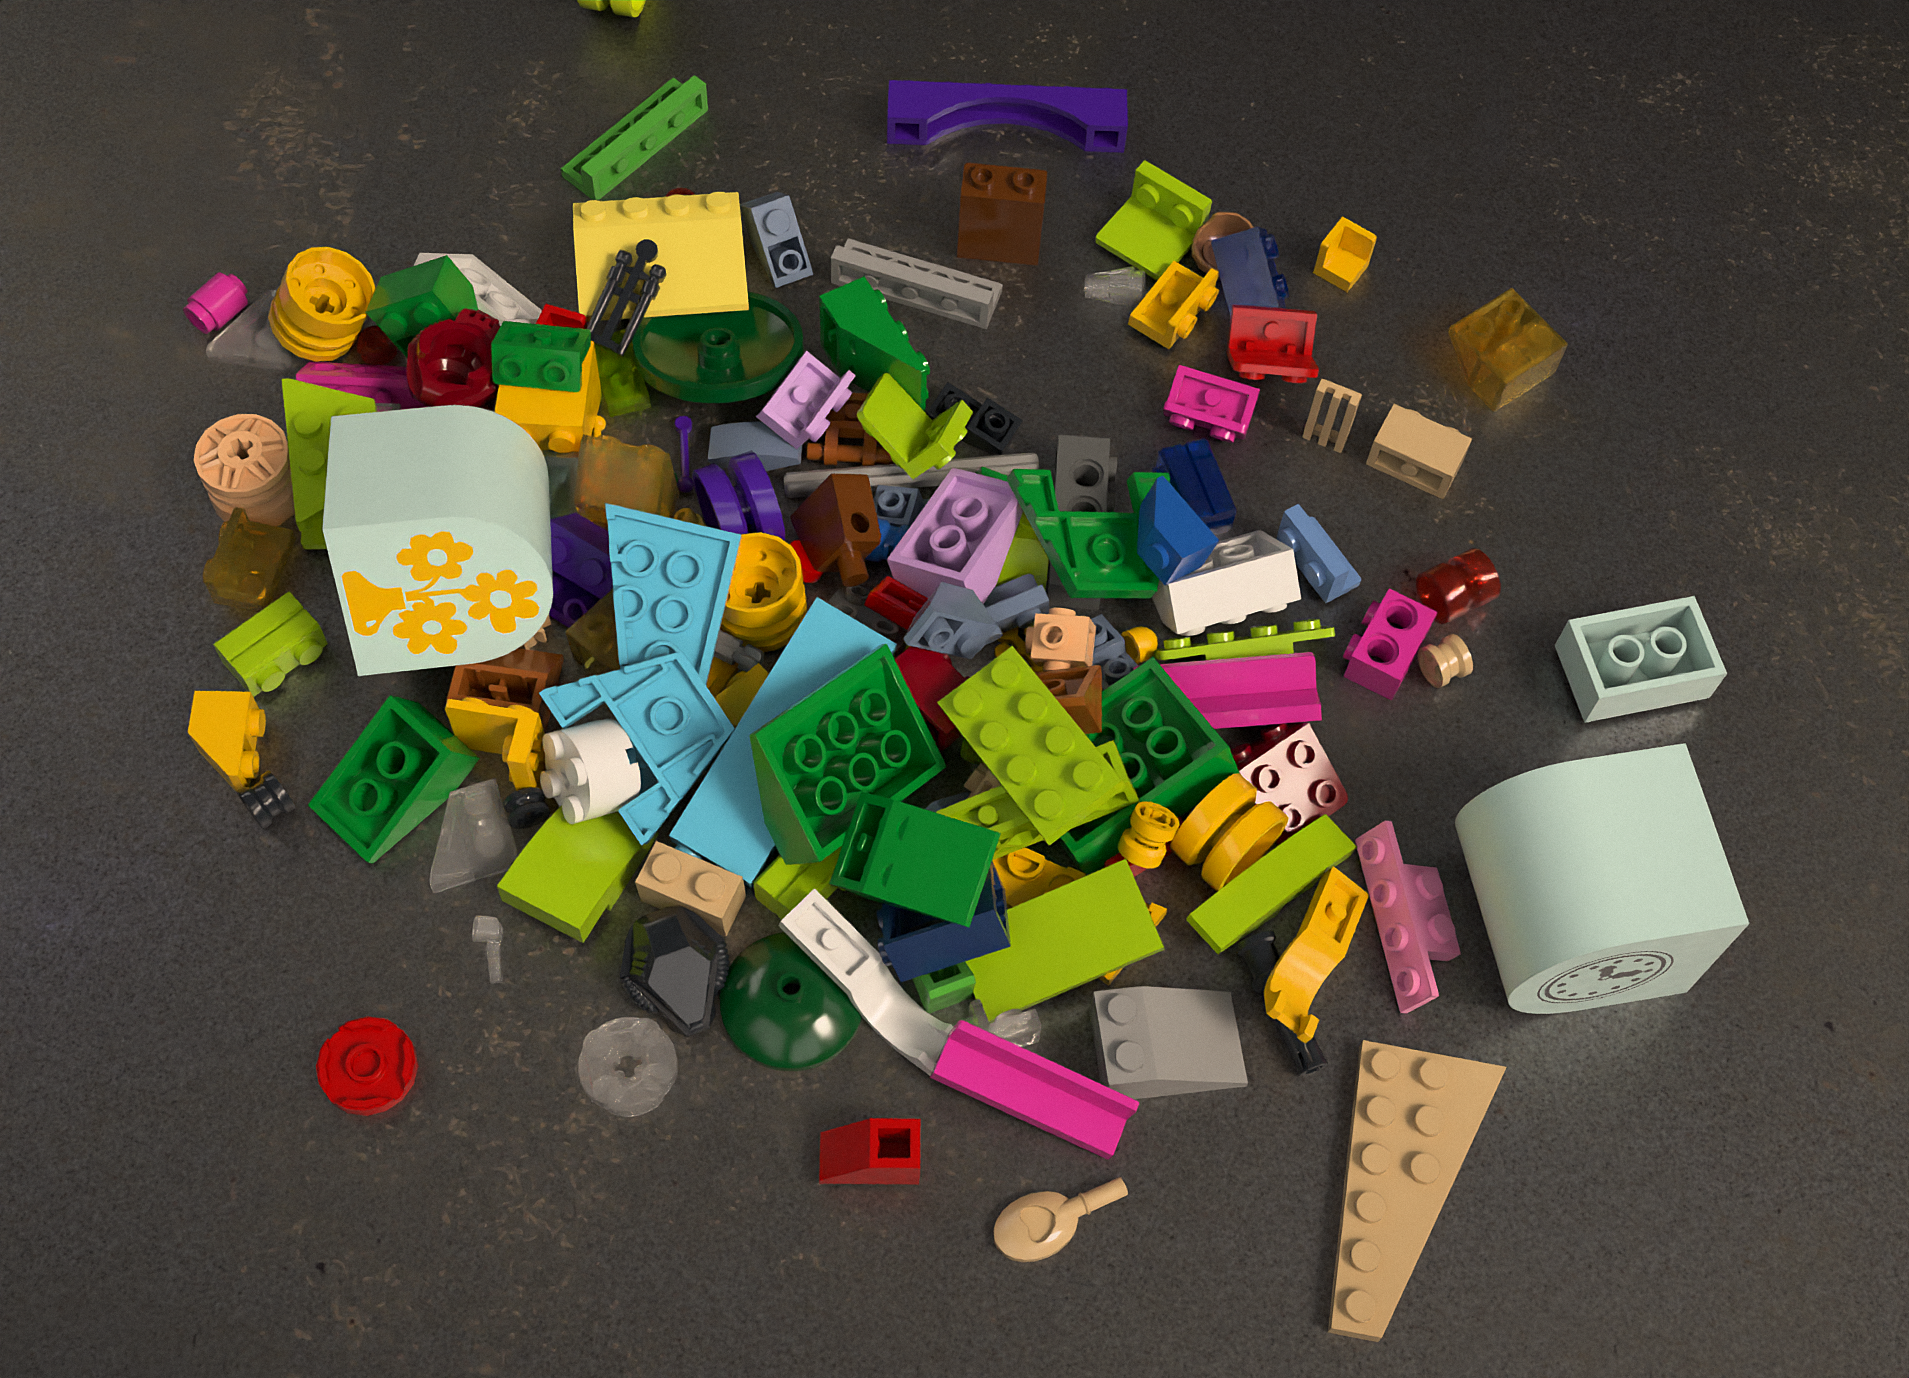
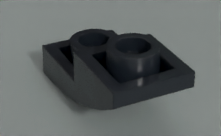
M947 382L926 414L933 420L954 404L963 400L973 413L965 426L968 432L960 441L1001 455L1023 420L988 397L981 404Z

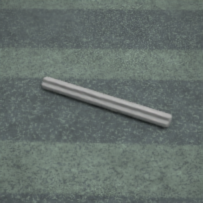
M1031 452L951 459L941 469L937 470L933 466L914 480L904 469L896 464L787 472L784 475V489L788 498L809 497L831 473L867 474L871 490L876 491L878 485L905 488L940 486L952 467L975 473L983 466L1008 476L1013 469H1040L1037 454Z

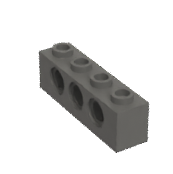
M1058 435L1054 490L1059 511L1114 512L1115 493L1107 491L1108 482H1115L1117 456H1109V438ZM1079 483H1086V484H1089V485H1091V486H1090V487H1084V486L1079 485ZM1049 560L1047 582L1049 606L1099 610L1101 598H1070Z

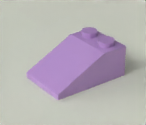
M952 467L888 557L887 561L893 579L927 598L931 596L941 582L972 589L982 604H984L997 584L1023 513L1008 482Z

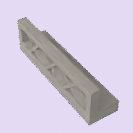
M849 238L844 247L836 245L831 256V283L843 286L865 276L873 290L879 289L887 300L987 329L1002 293L1003 284Z

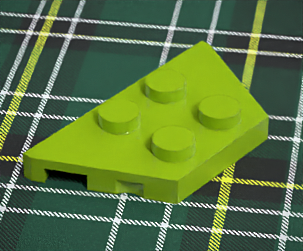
M286 378L282 379L295 519L299 531H306L314 526L312 519L324 513L331 416L378 412L375 400L372 398Z

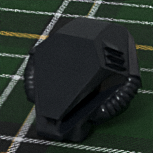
M681 906L660 909L642 916L631 926L625 940L620 982L623 983L622 987L626 989L625 993L629 994V998L633 999L632 1001L637 1003L638 1007H641L644 1011L646 1010L648 1014L655 1013L658 1016H664L672 1031L685 1037L710 1029L715 1018L714 998L718 995V991L725 986L724 982L727 980L726 976H728L727 971L729 970V954H727L728 949L725 948L727 944L724 938L693 911Z

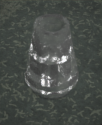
M1134 266L1086 274V299H1094L1133 308L1134 304H1139L1145 297V271L1135 270Z

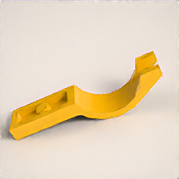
M1334 866L1321 876L1296 937L1276 962L1264 989L1266 1014L1283 1023L1297 1034V1038L1303 1043H1307L1313 1038L1319 1023V1019L1313 1014L1308 1015L1312 1000L1327 976L1345 957L1369 897L1366 891Z

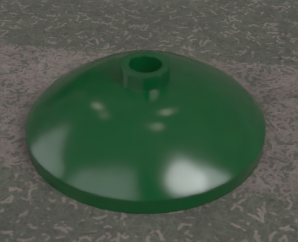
M785 932L772 934L755 941L746 947L730 965L727 971V980L724 982L725 986L720 992V1011L723 1025L733 1044L746 1057L757 1064L779 1071L812 1069L825 1064L839 1055L857 1033L862 1016L851 1003L848 995ZM790 983L800 987L799 992L794 995H787L782 989Z

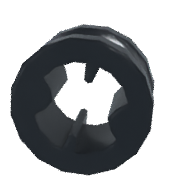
M537 787L524 788L506 797L503 806L505 811L510 813L508 821L511 827L515 829L533 827L549 817L550 810L548 805L543 803L545 795L542 789Z

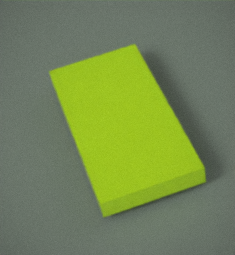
M1013 646L937 702L1048 845H1051L1126 787L1117 772Z
M1124 859L1007 909L1011 947L965 962L974 974L976 984L973 993L984 1021L989 1025L1163 951L1165 948L1128 861Z

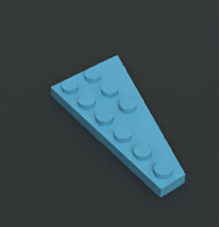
M605 503L620 669H623L625 666L683 651L704 684L707 685L742 536L732 532ZM631 741L633 748L627 749V756L630 764L638 762L641 780L639 795L656 785L658 779Z

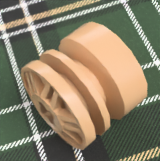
M236 414L217 421L205 430L196 444L194 463L217 515L227 525L242 531H264L281 525L295 514L288 441L284 431L275 422L257 414Z

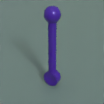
M679 416L675 420V429L680 435L681 478L678 479L677 488L683 493H688L694 487L693 480L689 477L688 433L692 430V421L687 416Z

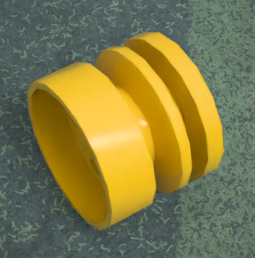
M311 247L298 253L289 263L281 280V285L271 302L268 319L272 333L284 348L301 358L315 362L333 361L345 355L355 343L363 324L368 318L366 310L375 292V285L371 274L353 256L331 247Z
M761 532L742 534L720 630L742 640V646L744 647L750 644L763 652L775 651L789 643L808 612L801 561L793 547L778 536Z

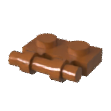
M852 393L838 412H835L833 409L830 410L825 418L831 423L822 434V436H825V444L808 443L807 460H822L824 465L836 466L838 461L863 463V466L893 464L890 454L883 447H877V440L866 433L861 422L858 420L857 412L868 394ZM839 437L864 439V445H840Z

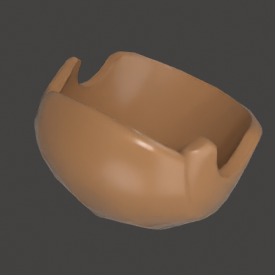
M1217 212L1196 231L1191 246L1192 257L1199 269L1205 273H1208L1213 268L1219 272L1218 278H1232L1240 274L1253 259L1257 246V233L1251 222L1240 214Z

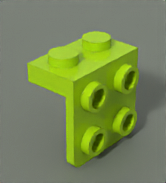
M885 373L876 381L858 410L857 417L866 433L874 437L890 454L893 462L898 467L904 469L914 480L933 466L937 470L941 469L955 456L956 451L953 448L967 434L968 430L965 426L973 411L963 400H960L931 420L889 373Z

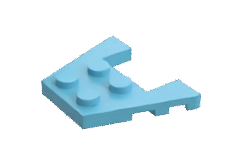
M683 651L625 666L623 669L582 678L579 681L558 687L553 686L539 692L563 729L568 728L606 703L658 779L656 785L618 810L642 846L653 838L735 730Z

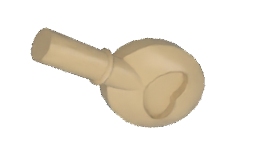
M1118 1177L1085 1193L1080 1192L1078 1196L1071 1199L1059 1193L1049 1191L1031 1193L1020 1197L1010 1203L997 1218L993 1231L994 1243L1006 1258L1013 1261L1035 1262L1048 1258L1059 1252L1070 1242L1076 1231L1078 1217L1084 1214L1090 1215L1091 1211L1127 1196L1126 1185L1122 1178Z

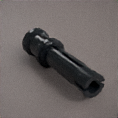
M1272 930L1254 934L1235 946L1238 956H1244L1254 978V981L1251 983L1254 992L1261 996L1264 995L1267 979L1280 958L1274 944L1276 935ZM1275 1019L1300 1077L1319 1071V1066L1320 1068H1325L1328 1065L1314 1035L1307 1043H1303L1297 1038V1034Z

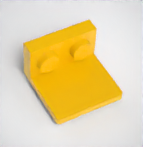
M464 698L462 701L447 699L445 711L454 735L469 749L502 754L503 762H506L509 767V781L514 782L516 791L530 787L541 789L540 774L542 771H546L542 743L545 733L539 713L521 705H510L508 708L492 706L476 698Z

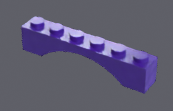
M889 80L887 144L928 145L944 135L963 128L983 124H1014L1051 132L1070 141L1083 151L1124 153L1128 129L1127 89Z

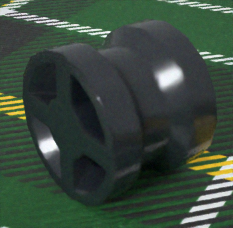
M269 770L260 776V781L254 786H244L236 791L245 807L263 830L272 824L273 817L279 813L288 814L296 808L285 789Z

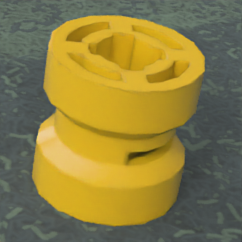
M1143 801L1136 805L1130 817L1132 826L1124 830L1117 846L1121 855L1129 862L1143 868H1156L1160 865L1167 852L1165 843L1173 839L1180 824L1178 818L1168 808L1157 803Z

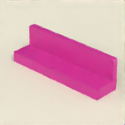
M1312 652L1160 664L1214 729L1322 720L1321 702L1316 689V661Z
M959 1020L949 1032L930 1078L1107 1160L1114 1155L1126 1121L1136 1113L1139 1106L1137 1100L963 1020Z

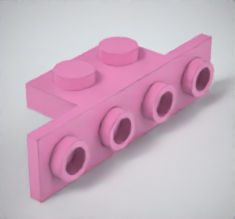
M1385 820L1356 838L1355 843L1400 1013H1409L1439 997L1430 960L1450 961L1459 956L1461 952L1438 869L1436 867L1403 864L1392 821Z

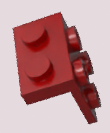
M1232 304L1226 354L1233 370L1239 371L1240 377L1253 380L1264 379L1265 374L1282 375L1281 379L1283 381L1291 383H1306L1307 377H1318L1319 367L1312 357L1317 313L1308 310Z

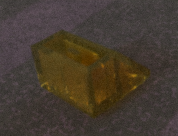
M1510 288L1451 325L1448 330L1466 384L1493 412L1553 375L1568 346V343L1513 288Z
M583 434L580 442L574 503L578 514L597 525L608 527L605 503L672 518L679 497V490L669 453H665L662 449L653 445L644 444L638 447L625 444L609 435L593 437Z

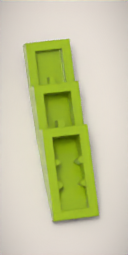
M1324 814L1227 883L1191 912L1186 920L1211 948L1219 954L1277 916L1284 905L1312 888L1326 871L1348 859L1357 846Z

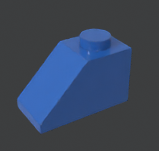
M1161 476L1155 480L1140 505L1137 554L1160 581L1167 585L1201 568L1219 542V539L1167 479Z

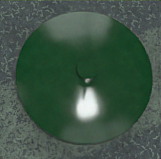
M747 291L749 310L644 317L633 336L634 362L639 374L648 384L669 396L700 403H727L746 400L767 393L782 383L803 355L802 327L797 317L783 304L767 296Z

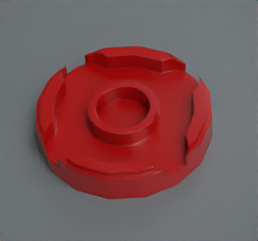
M367 1016L351 1020L338 1028L339 1031L333 1034L330 1040L327 1038L320 1048L316 1064L318 1082L331 1103L346 1113L369 1116L385 1112L402 1101L414 1085L418 1069L415 1047L407 1034L388 1019Z

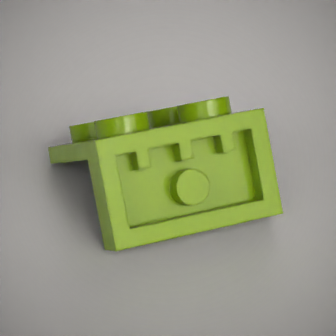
M1144 160L1135 171L1132 196L1098 232L1095 242L1158 281L1173 261L1178 263L1191 249L1196 231L1209 219L1212 200Z

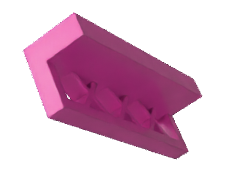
M309 361L296 373V380L372 398L375 400L378 412L427 407L411 397L407 383V367Z

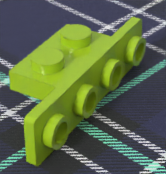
M1308 619L1293 622L1294 630L1277 632V625H1264L1250 628L1251 636L1234 638L1233 631L1208 633V642L1191 644L1190 637H1177L1163 640L1164 648L1155 650L1153 657L1158 660H1169L1202 655V661L1292 654L1294 653L1293 642L1334 637L1335 631L1334 627L1321 626L1320 619Z

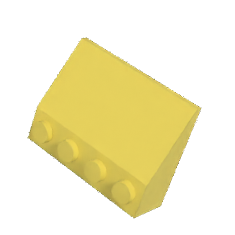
M713 192L711 194L686 196L676 194L669 197H633L627 200H590L583 203H573V231L579 313L585 315L586 322L590 321L600 295L608 281L606 276L611 266L616 265L615 257L620 250L630 252L633 259L630 267H634L638 259L636 246L644 239L654 241L658 248V257L653 262L646 264L644 272L650 276L649 271L654 264H659L665 267L667 274L664 281L659 283L660 290L655 300L651 301L644 317L749 310L738 192ZM626 273L622 285L618 287L624 289L630 276L628 273ZM639 279L633 292L640 295V297L642 295L640 291L645 280ZM613 295L601 321L610 319L619 300L618 296ZM629 301L621 319H630L637 304Z

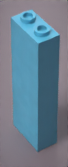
M816 597L669 834L671 841L677 844L675 849L742 876L744 885L752 889L754 886L753 882L761 875L777 847L764 823L749 735L878 646L887 644L894 656L897 644Z

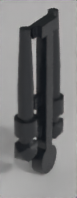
M644 239L637 244L636 254L638 259L634 267H630L633 261L630 252L620 250L615 257L616 265L611 266L606 276L608 281L586 328L591 330V341H594L595 345L614 352L621 357L624 356L651 301L655 300L660 290L659 283H662L667 275L665 267L659 264H654L649 271L650 276L644 272L646 264L653 262L658 257L657 245L649 239ZM626 273H628L630 276L624 289L618 287L622 285ZM639 279L645 280L640 291L641 297L633 293ZM613 295L618 296L619 300L602 336L594 334ZM630 301L637 304L619 345L611 339Z

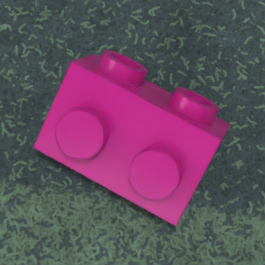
M1179 365L1168 400L1165 401L1163 407V414L1170 417L1169 423L1173 426L1193 430L1194 425L1210 429L1209 435L1215 439L1234 443L1235 437L1242 440L1245 439L1260 389Z

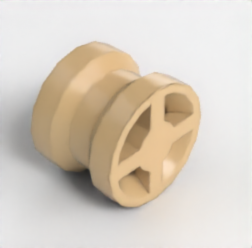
M1450 634L1443 637L1439 645L1428 644L1419 648V666L1427 681L1435 688L1449 684L1450 679L1454 676L1459 678L1471 674L1473 670V661L1469 649L1458 635Z

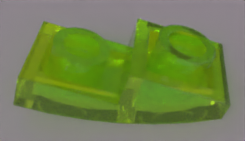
M626 329L614 332L611 340L620 345ZM631 341L623 357L594 344L601 391L609 416L614 417L650 408L649 393L644 379L639 374L634 362L633 342Z

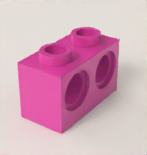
M1389 588L1381 603L1373 600L1361 623L1367 626L1363 636L1354 634L1343 655V658L1349 660L1343 677L1392 701L1419 648L1423 644L1437 611ZM1389 622L1396 623L1403 629L1394 628ZM1369 656L1379 657L1385 663L1375 662Z

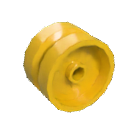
M1240 773L1232 774L1223 780L1194 808L1182 823L1170 844L1171 851L1188 866L1205 860L1201 872L1202 879L1216 892L1262 858L1277 841L1288 823V816L1273 802L1267 801L1254 806L1257 788Z

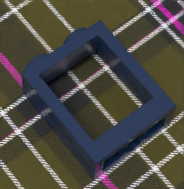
M993 861L991 862L969 928L944 921L910 932L911 927L936 920V918L882 903V909L877 910V919L883 933V937L877 939L879 953L886 966L893 965L901 982L1011 947L1005 888Z

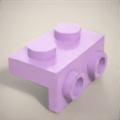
M806 351L756 417L795 449H798L808 439L815 443L831 423L825 418L830 410L833 409L835 412H838L851 396L852 392L847 387L856 375L848 370L839 378Z

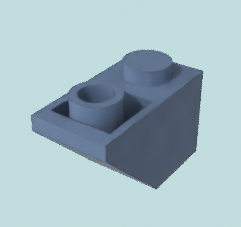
M775 192L740 204L741 214L751 245L773 287L777 288L814 275L789 195Z
M941 582L917 612L903 639L909 646L972 659L984 647L985 642L998 626L972 589Z

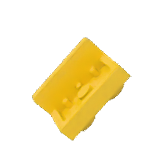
M1173 261L1130 314L1128 325L1170 349L1179 337L1185 339L1191 333L1197 322L1196 315L1201 309L1208 311L1213 305L1219 293V290L1215 288L1219 272L1211 268L1203 278Z

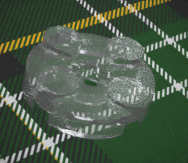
M622 1017L604 1023L598 1029L589 1032L585 1036L583 1049L578 1060V1072L584 1092L595 1105L597 1103L601 1108L609 1110V1113L620 1117H633L652 1111L664 1100V1096L669 1092L671 1085H674L677 1078L678 1062L671 1039L660 1029L658 1023L649 1018ZM631 1056L634 1060H641L642 1065L635 1067L634 1076L625 1078L623 1071H614L615 1065L621 1063L622 1057Z

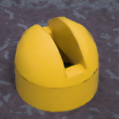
M1143 626L1134 627L1121 633L1125 640L1126 652L1136 664L1149 660L1154 655L1155 650H1157V636L1149 628Z

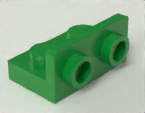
M503 321L491 343L493 382L501 385L579 392L582 387V363L591 346V330Z

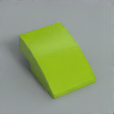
M561 805L528 842L497 885L501 900L584 943L604 910L611 911L659 833L657 831L653 838L642 846L619 811L579 823L569 824L564 817Z

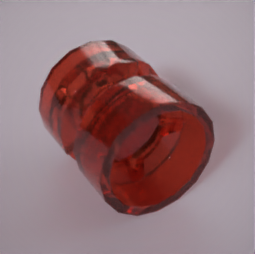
M1473 547L1450 558L1447 564L1440 563L1418 574L1416 590L1421 604L1437 611L1434 621L1443 625L1467 614L1469 608L1476 609L1497 599L1501 593V583L1498 573L1488 556L1480 549Z

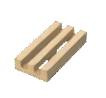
M1321 379L1302 438L1310 441L1312 435L1320 437L1319 445L1326 447L1328 441L1335 443L1334 451L1342 453L1362 394ZM1328 392L1333 394L1324 425L1322 426L1317 423L1326 393ZM1343 398L1348 400L1349 404L1340 431L1337 432L1332 430Z

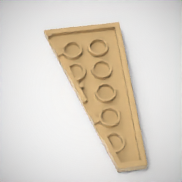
M1363 1040L1361 1042L1358 1053L1328 1333L1379 1342L1383 1337L1507 1067Z

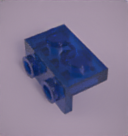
M1257 226L1211 241L1230 317L1232 304L1286 309L1284 299L1289 298V289L1284 274L1278 275L1274 259L1279 257V251L1272 233L1267 235L1266 229Z

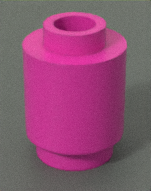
M217 272L187 299L188 304L183 308V312L187 319L202 333L208 334L212 330L218 331L248 305V300L245 296L248 290L235 275L229 274L226 276L221 272Z

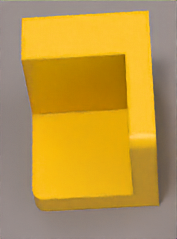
M1342 216L1322 241L1313 273L1348 293L1369 265L1377 240L1376 235Z

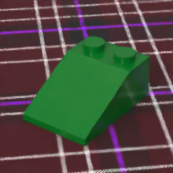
M390 695L308 806L367 863L373 864L451 797L480 758L420 703Z

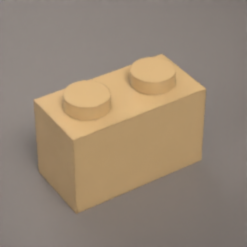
M1393 404L1373 442L1366 465L1444 499L1463 463L1472 438L1461 434L1455 428L1445 427L1427 419L1414 410L1405 409Z
M658 841L655 842L635 881L642 902L659 909L674 906L687 908L699 915L718 934L725 937L746 898L742 876Z

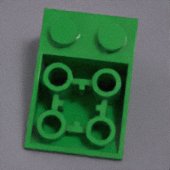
M865 276L820 295V346L839 375L842 377L850 370L856 375L851 382L870 393L878 378L885 373H889L925 412L926 399L929 398L926 387L927 375L930 374L928 362L922 352H915L910 345L907 331L900 320L894 321L888 312V305L882 292L879 289L873 290Z
M861 792L829 884L873 901L969 928L1001 833L897 800Z

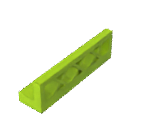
M1114 740L1099 745L1096 748L1121 777L1126 787L1073 828L1140 802L1127 775ZM1002 785L936 811L938 814L1001 833L992 860L1044 840Z

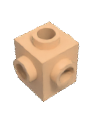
M1051 608L1049 609V614L1035 613L1034 627L1029 626L1026 632V653L1031 654V659L1038 667H1043V671L1092 666L1096 626L1090 617L1076 616V612L1070 609Z

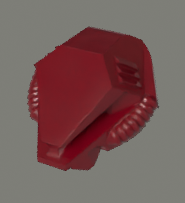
M464 308L460 311L455 321L451 319L440 320L438 323L434 322L433 325L429 324L424 330H420V333L408 343L407 383L411 397L427 407L463 405L478 408L497 398L499 384L493 382L491 343L501 327L499 320L481 310L475 311Z

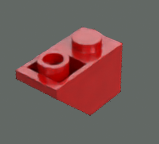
M869 1118L820 1132L819 1184L919 1185L921 1119Z

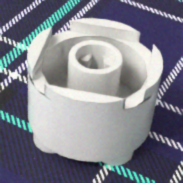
M614 719L596 720L544 734L542 743L545 752L546 771H542L540 774L541 788L547 798L554 797L558 806L562 805L564 817L569 824L617 812L639 796L641 780L638 762L630 764L625 750L633 748L627 733Z

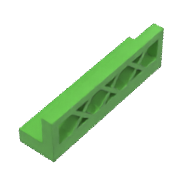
M695 75L684 84L673 77L561 168L562 177L592 200L599 201L708 111L706 83Z

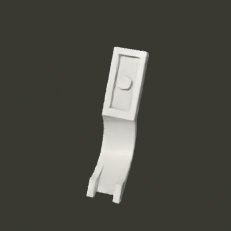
M813 889L780 921L778 926L848 995L851 1003L862 1018L882 1039L931 1076L945 1040L953 1026L938 1020L920 1007L894 979L888 967L883 963L880 953L816 889Z

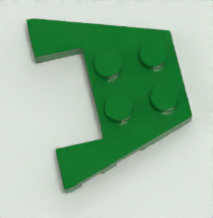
M1012 470L1007 477L1008 484L1070 598H1151L1158 591L1159 578L1137 554L1139 510L1142 501L1158 477L1164 476L1170 483L1169 473L1133 472L1126 480L1133 513L1059 511L1050 470Z

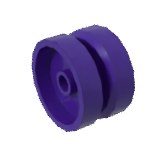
M751 450L731 457L727 468L728 476L715 463L693 470V486L702 517L707 527L740 535L761 532L778 536L785 540V527L775 492L765 468L755 452Z

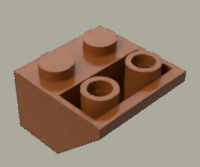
M517 648L504 656L489 661L456 665L447 699L462 701L464 698H476L486 702L488 705L508 708L510 705L525 706L539 713L544 733L546 734L551 710L539 692L546 688L558 686L564 656L563 654Z

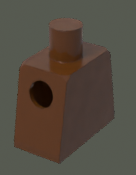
M831 473L790 516V519L813 568L818 572H839L843 585L853 587L868 580L869 575L864 559L880 544L881 533L868 475Z

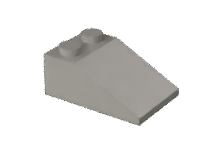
M1149 986L1093 992L1089 1016L1100 1084L1132 1099L1246 1087L1248 1085L1231 992Z

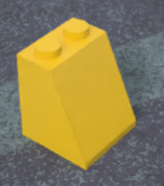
M591 341L589 351L582 363V387L579 392L499 384L495 413L510 419L522 427L537 443L540 450H551L558 453L587 452L602 397L594 341Z

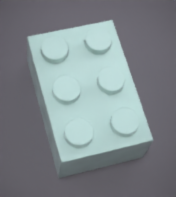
M1695 596L1568 620L1555 644L1584 723L1710 698L1727 674Z

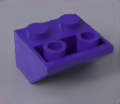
M575 512L550 519L553 598L549 616L585 638L592 640L615 614L609 533L607 530Z

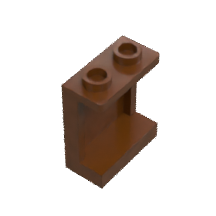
M965 163L960 197L957 258L1038 266L1047 171Z

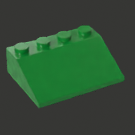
M887 644L878 646L749 735L764 823L785 865L821 862L841 847L861 792L901 802L947 767Z
M1154 657L1102 691V732L1085 735L1095 747L1114 740L1127 775L1140 802L1160 804L1173 812L1176 817H1179L1199 804L1223 780L1232 774L1239 773L1229 746ZM1140 802L1072 828L1057 839L1078 869L1086 873V876L1101 870L1105 861L1119 853L1117 844L1124 830L1132 826L1130 817L1136 805Z

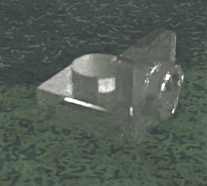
M977 999L970 1002L969 1018L963 1021L1020 1047L1039 1042L1042 1024L1035 1008L1023 1013L1021 1009L1005 1011L995 1017L993 1023L989 1024L981 1000Z

